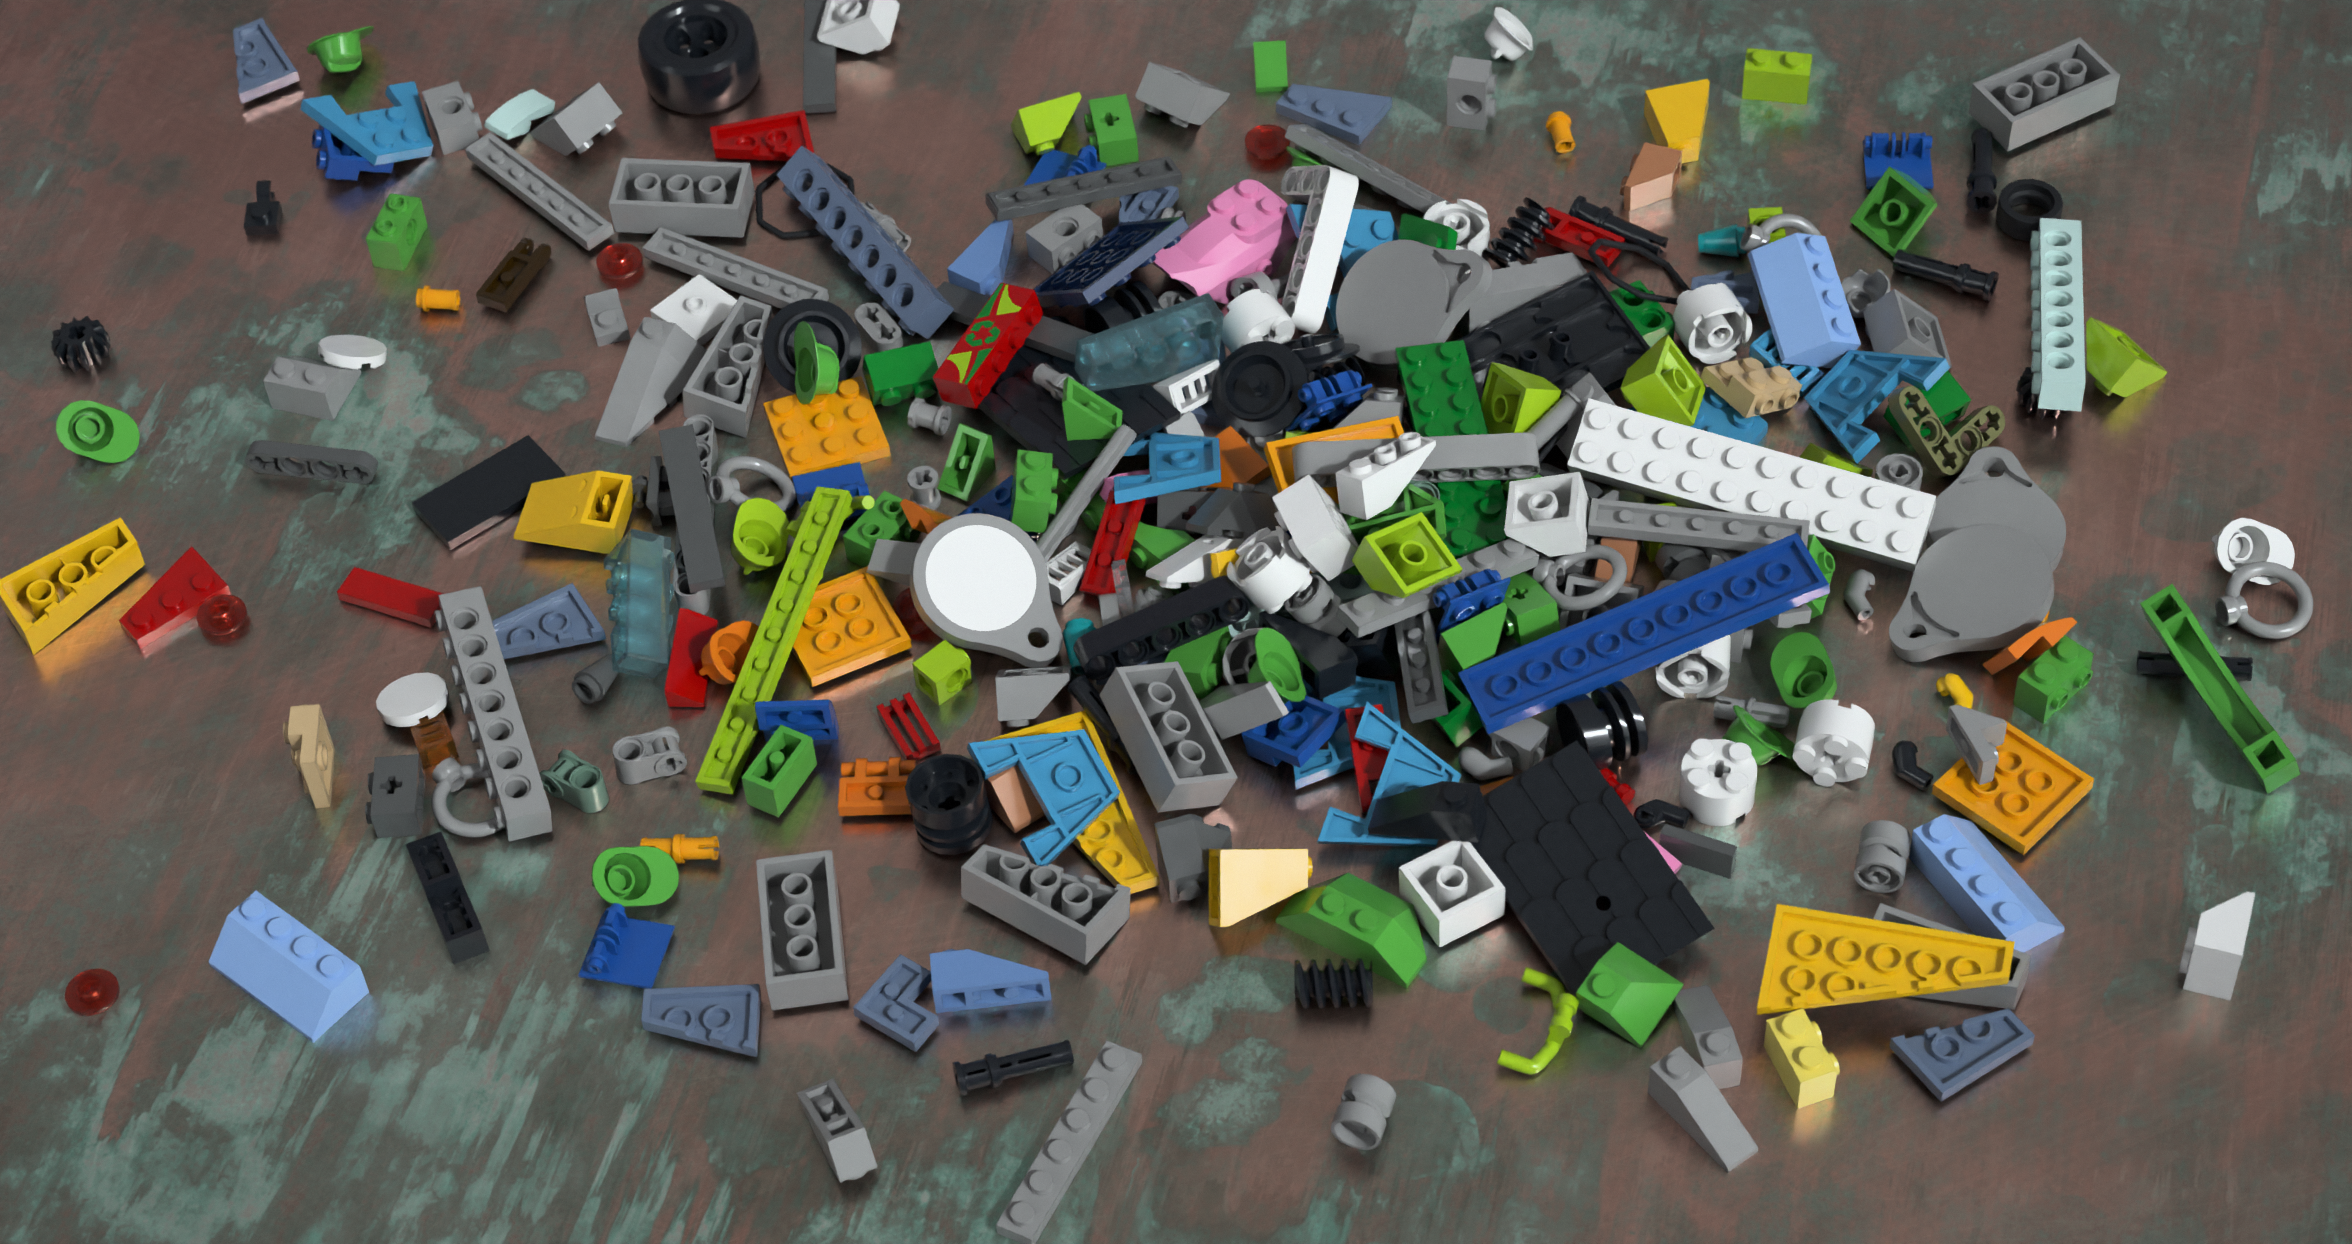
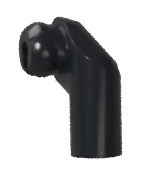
M1899 741L1892 750L1895 774L1923 791L1927 790L1934 776L1917 766L1916 752H1918L1916 744L1912 741Z
M1655 799L1637 807L1633 817L1641 828H1652L1665 822L1685 828L1690 817V811Z

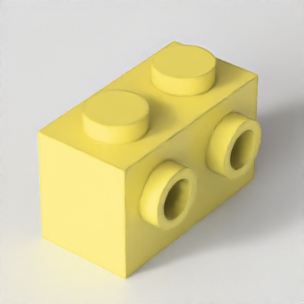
M1803 1008L1768 1019L1764 1039V1048L1797 1109L1834 1097L1836 1077L1840 1073L1835 1055L1832 1052L1827 1053L1822 1043V1034L1818 1024L1815 1021L1810 1022Z

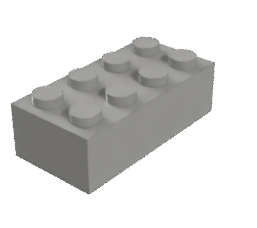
M2079 37L1974 83L1969 114L1988 132L1991 131L1993 137L2007 151H2010L2114 105L2120 74Z
M621 158L609 201L614 231L655 234L662 227L681 235L744 237L755 193L750 163Z
M1179 662L1116 667L1101 691L1100 697L1157 812L1221 805L1238 777Z
M832 850L756 860L765 980L771 1010L849 1000L838 883Z

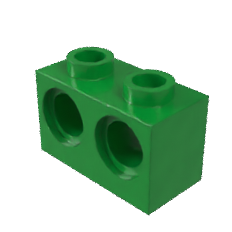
M1640 280L1629 284L1641 292L1655 294L1653 291H1649ZM1622 288L1609 292L1650 348L1666 335H1669L1674 341L1675 322L1672 320L1673 315L1670 312H1666L1659 302L1640 299Z

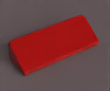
M679 608L665 684V696L668 707H704L709 676H700L699 674L703 667L701 653L703 647L709 642L710 637L718 630L719 623L716 619L686 608Z

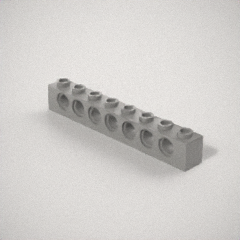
M478 586L438 595L440 610L434 611L436 625L439 632H446L447 637L442 638L446 658H453L455 665H451L455 687L462 686L463 693H459V699L463 714L470 713L472 720L467 721L472 743L479 742L481 748L476 750V756L480 771L487 770L489 775L488 778H484L489 800L496 799L498 806L493 807L497 828H505L509 842L552 832L551 809L482 587Z

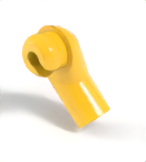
M1947 673L1945 677L1942 676L1937 679L1936 689L1940 692L1941 696L1951 695L1954 705L1957 704L1972 709L1973 694L1959 675Z

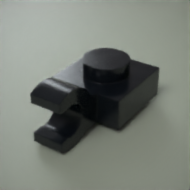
M270 180L257 181V202L247 203L244 220L246 236L279 234L282 208L280 202L275 201V193L270 192Z

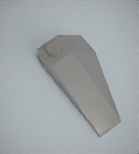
M644 317L631 339L595 433V439L628 447L654 423V417L666 406L671 408L678 402L677 396L683 391L707 350L676 323Z

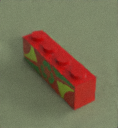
M1006 283L999 284L933 376L942 401L977 409L1043 316L1035 290Z

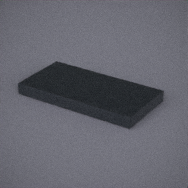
M527 435L413 501L412 506L419 517L452 550L522 509L532 483L565 477L566 473Z

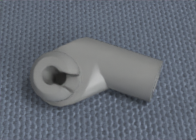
M1864 569L1856 570L1849 576L1843 593L1844 599L1859 620L1869 618L1874 612L1873 607L1864 595L1866 591L1871 590L1870 585L1875 584V577L1871 572H1867Z
M1464 747L1458 754L1459 765L1478 780H1487L1513 774L1512 762L1509 756L1489 759L1473 747Z

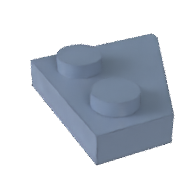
M1167 186L1119 196V224L1121 222L1161 219L1164 210L1167 207L1172 208L1179 198L1178 188Z
M1752 267L1750 268V273L1735 276L1731 269L1715 275H1702L1692 278V291L1704 285L1724 283L1733 292L1747 313L1758 314L1759 289Z

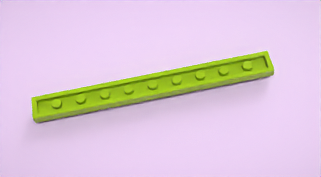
M816 487L695 780L700 790L732 795L734 793L759 731L755 702L771 701L853 500L849 490Z

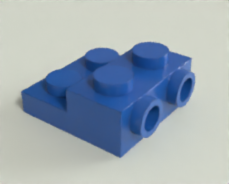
M320 124L318 129L313 130L312 147L313 149H319L316 155V168L324 171L325 178L357 181L359 171L392 173L394 162L374 166Z
M1307 695L1303 701H1288L1284 705L1289 713L1284 717L1244 731L1241 734L1249 756L1275 767L1281 761H1285L1301 768L1346 722L1342 709Z

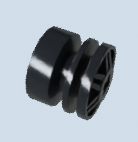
M1135 281L1127 285L1126 288L1116 290L1113 298L1106 296L1101 302L1093 306L1087 304L1084 307L1083 317L1086 330L1101 336L1103 344L1101 347L1119 364L1127 365L1137 360L1139 352L1145 355L1153 352L1154 348L1158 349L1168 345L1170 335L1165 314L1152 291L1140 281Z
M1616 681L1606 687L1592 691L1591 699L1586 694H1581L1561 701L1560 705L1556 706L1557 726L1564 747L1577 740L1599 770L1611 765L1612 756L1617 761L1623 762L1628 760L1630 756L1637 757L1644 754L1647 750L1648 737L1641 710L1633 694L1622 681Z
M942 754L930 757L918 764L909 774L905 786L907 799L918 840L927 849L938 854L956 855L977 847L990 834L993 824L992 813L981 769L973 760L957 754Z

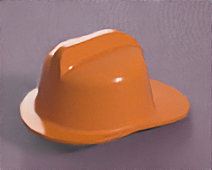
M742 620L716 631L702 649L701 661L703 667L699 671L700 676L708 675L714 682L721 685L736 683L759 626L753 622Z

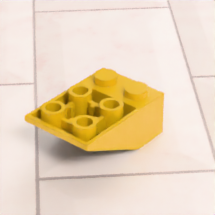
M596 470L532 483L514 533V539L617 556L634 504L632 476Z

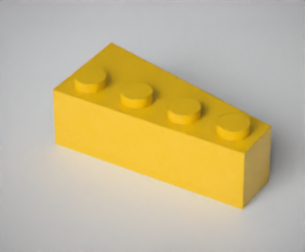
M120 517L0 579V604L33 655L43 649L145 565L138 543Z

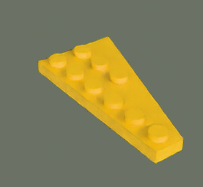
M1085 710L984 740L1085 730L1117 785L1120 794L1072 843L1115 887L1117 884L1130 887V894L1160 885L1158 872L1093 721Z
M1777 904L1758 999L1757 1015L2008 984L2015 942Z

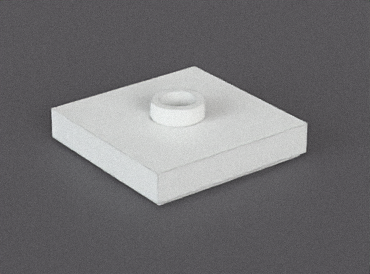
M698 274L653 307L650 312L653 319L676 323L700 345H704L717 335L737 300Z

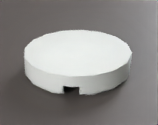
M334 335L320 340L318 356L320 358L324 357L323 361L327 362V364L340 368L358 369L362 368V364L371 363L370 368H377L386 361L387 347L378 340L364 336Z
M428 672L414 673L401 677L386 686L380 692L376 700V706L379 715L387 725L412 727L420 724V718L428 716L431 719L437 716L446 707L450 696L445 680L439 675Z

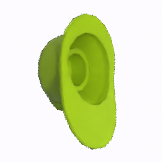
M748 499L740 505L736 514L730 549L734 560L743 567V574L745 575L752 571H763L770 566H776L782 562L785 556L789 536L786 528L789 525V521L783 510L768 499Z

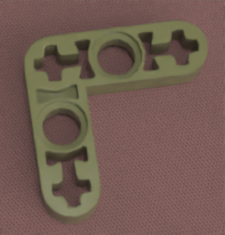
M1914 386L1896 389L1891 393L1888 401L1889 409L1928 471L1937 478L1958 473L1968 464L1971 456L1977 450L1987 447L2002 433L2005 427L2003 412L1994 405H1988L1972 411L1948 433L1923 393ZM1907 398H1908L1909 403L1906 405V406H1907V408H1906L1904 404L1906 403ZM1987 417H1988V418H1989V422L1987 423V427H1988V428L1979 430L1977 427H1980V426H1982L1984 423H1986L1987 420H1988V419H1987ZM1922 423H1925L1930 429L1931 436L1928 441L1924 440L1921 436L1920 427ZM1963 432L1971 440L1969 450L1964 449L1961 444L1960 438ZM1944 456H1945V457H1946V461L1944 462V466H1943L1942 461L1944 460Z

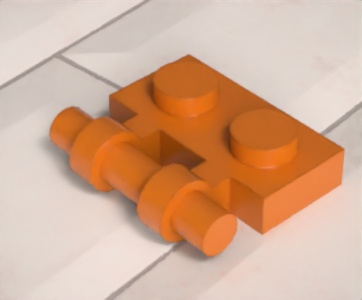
M889 757V761H868V758H856V762H842V778L839 781L838 796L839 816L911 814L905 786L909 774L916 767V760H901V757Z

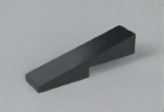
M440 831L406 844L453 964L490 951L481 924L464 888L459 871L442 832Z

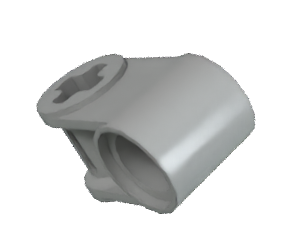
M661 727L651 732L626 736L615 742L613 758L618 779L624 784L633 785L663 776H672L684 770L687 766V759L685 754L679 749L680 736L678 731L672 727ZM663 738H666L667 744L663 743ZM669 758L671 761V765H668L667 759Z

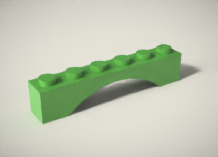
M1089 468L1066 480L1058 476L1056 490L1051 489V493L1058 494V500L1062 505ZM1100 490L1097 491L1079 516L1088 528L1097 531L1106 502L1099 495ZM1139 521L1129 557L1138 568L1149 570L1196 540L1183 530L1159 528ZM1181 583V588L1169 589L1177 595L1186 591L1191 586L1188 583Z
M2174 585L2167 586L2141 602L2140 605L2146 620L2267 794L2300 775L2295 757L2237 682Z

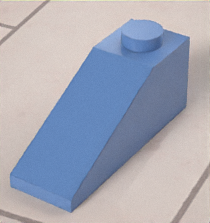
M995 219L947 268L949 283L991 297L999 284L1003 283L1014 236L1012 219L998 222Z
M948 949L942 952L930 953L932 991L936 1013L1052 1000L1047 971L970 949Z

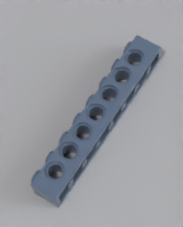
M801 146L777 174L779 179L785 184L782 188L783 191L793 200L801 203L798 208L811 220L815 219L817 221L815 228L826 238H831L834 241L831 244L833 249L844 258H849L848 266L856 274L867 279L864 283L865 286L875 295L882 296L884 299L881 302L883 307L894 316L898 315L901 318L898 324L912 336L918 333L929 339L954 311V308L824 160Z

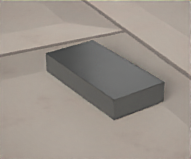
M1664 824L1660 832L1659 844L1682 864L1731 879L1735 870L1737 846Z

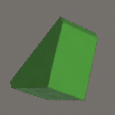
M1286 40L1253 42L1256 92L1287 91Z
M1069 376L1064 379L1062 407L1067 441L1111 439L1116 430L1122 426L1123 411Z
M959 423L937 489L965 501H970L996 469L992 435Z

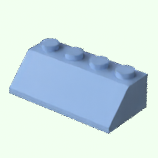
M1794 233L1749 252L1748 258L1782 363L1833 368L1849 350H1857L1861 342L1825 236Z
M1943 814L1913 830L1909 851L1910 860L1976 936L2015 942L2014 949L2024 953L2064 932L2065 927L1972 821Z
M254 891L227 915L208 961L213 969L313 1043L369 993L362 970L357 963L258 891Z

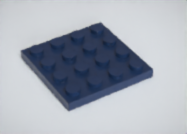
M1183 216L1121 222L1033 288L1037 294L1040 306L1048 309L1052 306H1058L1059 308L1067 305L1078 307L1082 304L1093 306L1101 302L1106 297L1105 292L1112 286L1118 287L1127 282L1132 277L1130 273L1137 267L1143 268L1152 263L1157 258L1155 254L1162 248L1168 249L1181 240L1180 235L1189 226Z

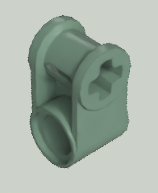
M563 749L558 754V760L547 771L542 770L539 773L545 791L553 797L560 798L577 807L582 812L596 813L604 809L609 802V795L601 770L567 749Z

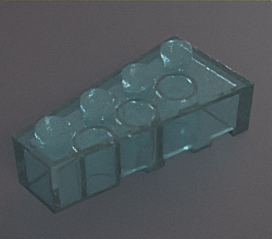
M1206 293L1077 340L1075 371L1085 387L1093 392L1162 381L1210 360H1219L1224 315L1210 294Z
M630 529L604 558V569L611 570V579L608 578L606 581V593L613 595L611 606L608 609V616L610 621L616 622L610 634L613 671L654 679L664 668L669 666L672 648L669 647V634L673 625V617L669 615V606L674 592V586L670 583V571L672 570L675 558L674 553L671 552L670 537Z

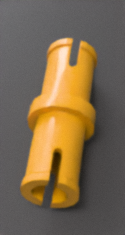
M675 834L673 838L643 837L640 842V846L655 847L668 853L676 864H683L686 860H717L719 856V851L714 850V848H719L717 836L685 837L684 834Z

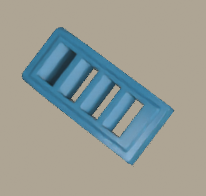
M1771 328L1750 345L1749 357L1759 360L1764 368L1780 365L1787 369L1789 366H1793L1789 371L1792 377L1802 384L1799 392L1801 397L1824 377V373L1818 367L1785 364L1781 360L1777 361L1776 359L1780 358ZM1801 373L1806 374V375H1805L1803 378H1801L1800 380H1798V379L1796 378V377H1797L1798 375H1800Z

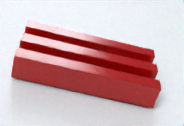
M910 692L904 694L901 701H898L897 698L889 700V706L885 707L883 703L876 706L878 716L905 760L917 761L941 750L939 740ZM908 709L929 746L924 745L904 710ZM891 715H897L917 751H911Z

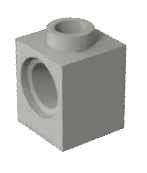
M1529 717L1490 734V738H1492L1491 755L1497 758L1509 756L1512 766L1526 771L1538 764L1548 752L1550 727Z

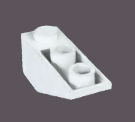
M1417 432L1403 433L1399 436V439L1387 445L1377 447L1373 453L1362 459L1351 461L1349 466L1336 472L1340 512L1368 520L1391 507L1436 446V440L1422 437Z
M1205 534L1147 570L1146 577L1159 580V586L1165 588H1181V583H1188L1189 586L1196 587L1214 579L1211 573V553L1239 547L1246 539H1243V537Z

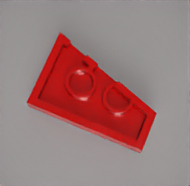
M805 110L710 127L716 158L789 161L801 146L814 153Z
M191 546L119 619L123 631L142 649L230 596L231 592L227 583Z

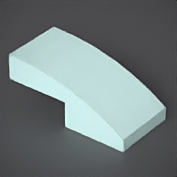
M534 89L528 90L499 107L488 117L484 127L506 140L529 133L532 120L554 113L555 101Z

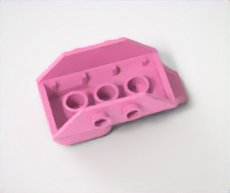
M1247 179L1238 182L1213 198L1207 206V213L1188 225L1189 228L1180 235L1181 240L1168 249L1162 248L1155 254L1157 258L1152 263L1170 278L1177 279L1198 297L1227 304L1235 299L1230 292L1234 279L1258 271L1270 277L1276 272L1296 239L1285 209L1287 203L1256 180Z

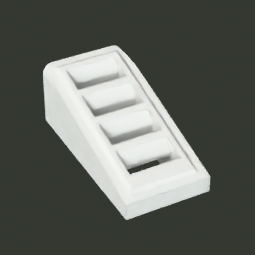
M1210 360L1164 379L1153 385V388L1181 412L1180 416L1212 400V385L1217 370L1220 367L1219 360ZM1206 374L1210 382V389H1208L1204 376ZM1194 381L1196 382V385H1197L1198 394H1197V392H1196V388H1195ZM1182 387L1184 389L1186 399L1184 398Z
M1075 541L1046 562L1052 601L1062 606L1081 585L1092 549ZM1080 555L1088 560L1084 561L1076 556ZM1073 562L1079 565V567L1076 568L1070 565L1069 563ZM1063 570H1066V571H1068V572H1070V573H1069V574H1066V573L1063 572Z

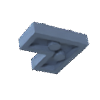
M900 954L853 1007L854 1016L916 1052L939 1026L937 1015L914 1002L932 981L931 971Z

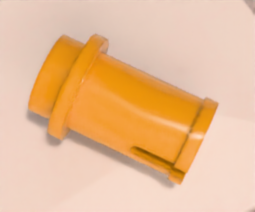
M1562 111L1553 112L1548 116L1546 129L1552 134L1556 151L1558 153H1568L1575 148L1576 143L1570 129L1571 119Z
M425 285L424 288L417 289L416 306L417 308H422L424 312H428L429 309L458 311L460 291L431 289L429 285Z

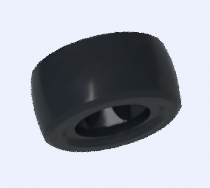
M681 0L671 3L650 16L642 26L638 36L639 65L643 79L651 96L659 104L670 110L681 113L702 114L726 109L747 96L757 83L760 73V53L757 35L749 16L740 7L724 0ZM689 45L687 48H680L681 46Z

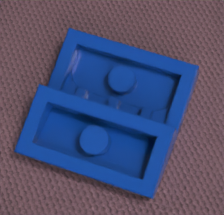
M830 700L755 702L759 730H763L765 741H769L780 724L811 736L813 740L838 739V720Z

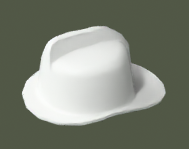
M1496 7L1493 14L1494 18L1487 28L1484 37L1492 47L1490 54L1493 59L1502 56L1509 61H1514L1526 51L1533 50V39L1527 28L1513 14L1502 7Z
M2238 518L2232 520L2218 535L2212 536L2211 539L2214 543L2216 558L2223 569L2231 574H2234L2241 567L2254 562H2274L2292 569L2294 564V548L2287 535L2276 528L2252 519ZM2258 576L2249 581L2257 584L2271 585L2281 580L2271 576Z

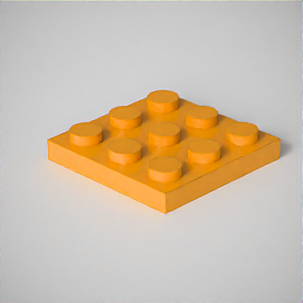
M862 376L838 382V388L835 393L815 395L813 400L806 405L799 402L796 394L763 403L765 415L787 474L792 482V476L856 462L863 464L891 456L889 444Z
M868 566L820 584L816 588L792 647V651L812 687L912 648L908 633L874 575L866 573Z
M2007 722L2004 743L1995 747L1998 752L1999 762L1996 764L1993 781L1979 785L1963 757H1961L1933 784L1932 794L2024 855L2093 788L2094 778Z

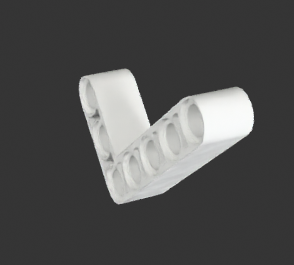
M1328 165L1290 167L1284 174L1281 182V192L1283 195L1308 204L1281 306L1294 321L1295 329L1314 334L1319 330L1324 319L1359 185L1357 176Z

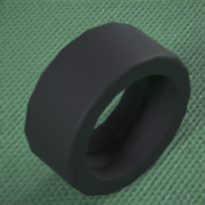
M2020 179L2011 182L2001 190L1996 212L1997 223L2011 237L2031 241L2032 231H2038L2040 218L2061 219L2063 209L2061 194L2055 187L2040 180ZM2021 203H2031L2039 205L2048 213L2029 217L2015 212L2011 207Z

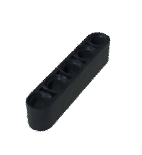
M1227 575L1220 576L1082 635L1074 644V653L1088 678L1092 680L1105 679L1112 675L1116 667L1135 666L1240 621L1248 614L1250 604L1244 593Z

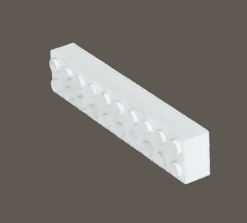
M1588 398L1567 464L1570 473L1580 472L1582 478L1666 502H1676L1677 505L1687 508L1809 520L1808 535L1814 534L1824 547L1914 572L1919 561L1936 506L1935 495Z

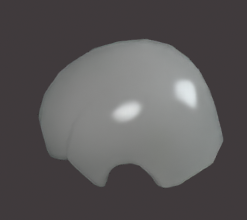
M1859 269L1852 276L1843 279L1841 282L1851 315L1858 319H1865L1863 311L1891 290L1890 279L1880 269H1877L1872 274Z

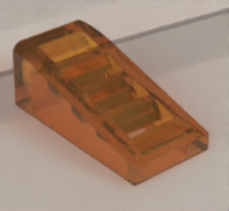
M443 710L434 718L429 719L425 716V718L419 719L420 724L409 727L424 769L438 765L446 758H459ZM429 723H433V724H430V725H427V726L418 728V727H420V726H423V725H426V724H429Z

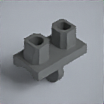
M651 456L649 480L643 475L632 480L634 505L637 508H643L647 504V508L651 510V526H662L663 516L675 515L671 493L665 492L666 489L670 488L662 457Z

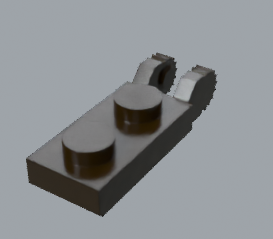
M523 238L513 251L510 250L477 291L478 303L507 312L537 272L544 268L551 256V246L542 243L532 252L534 250L533 240Z

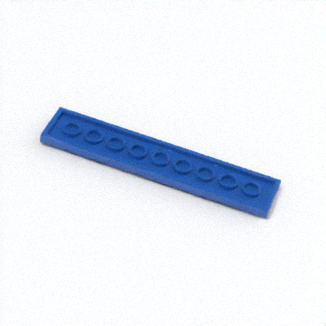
M1795 533L1460 671L1458 676L1487 734H1491L1560 705L1561 701L1590 693L1598 688L1607 686L1829 594L1830 587L1798 533Z

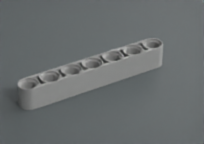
M698 414L687 418L683 426L693 424L714 526L715 503L709 497L708 482L717 472L718 444L713 420L706 415ZM676 526L673 588L678 610L679 608H686L705 615L710 607L711 589L690 593L678 528Z
M1531 433L1426 437L1436 440V446L1411 480L1438 483L1534 477L1540 472L1537 438ZM1399 438L1315 441L1297 444L1292 448L1295 482L1309 474L1321 488L1337 487L1336 472L1349 466L1351 461L1362 459L1373 453L1377 447L1387 445Z

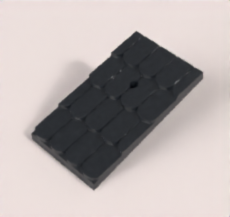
M1593 270L1456 340H1464L1479 400L1484 392L1491 362L1544 377L1562 390V394L1566 388L1569 389L1590 372L1604 391L1609 393L1621 387L1627 369L1650 349V346ZM1398 370L1397 380H1398V382L1400 383V385L1402 386L1401 379H1400V375H1399V370Z
M1056 316L1051 318L1062 323L1074 326L1069 320H1067L1063 316ZM1023 345L1011 359L1006 370L1001 373L994 383L989 394L984 397L978 406L980 410L1027 450L1053 453L1052 468L1058 469V476L1063 480L1089 468L1110 439L1067 441L1062 401L1053 398L1049 390L1033 381V372L1038 365L1046 363L1061 374H1069L1075 381L1122 410V425L1130 427L1137 434L1132 444L1180 420L1181 412L1151 385L1147 386L1129 368L1119 364L1102 347L1082 366Z
M1577 740L1483 795L1487 816L1479 843H1470L1505 887V901L1572 995L1576 996V992L1598 960L1617 942L1655 965L1715 929L1683 882L1677 878L1654 843L1644 833L1614 788L1609 785ZM1597 898L1604 901V911L1597 908Z

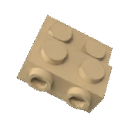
M1752 357L1706 366L1700 376L1702 381L1745 418L1793 408L1800 397L1799 392L1802 388V384L1793 378L1790 371L1780 365L1764 368L1759 360Z
M320 704L291 706L289 722L283 723V737L286 744H291L292 764L296 766L298 772H301L305 794H311L315 808L330 807L335 748Z

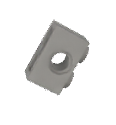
M1453 56L1447 76V126L1485 131L1488 118H1494L1497 103L1496 99L1491 98V94L1495 93L1497 75L1492 74V61Z
M459 81L422 91L427 114L443 155L463 150L479 140L477 131L483 130L477 111L471 113L472 110H475L469 91L463 93Z
M1083 204L1057 210L1026 231L1028 256L1050 273H1055L1103 236L1102 218Z

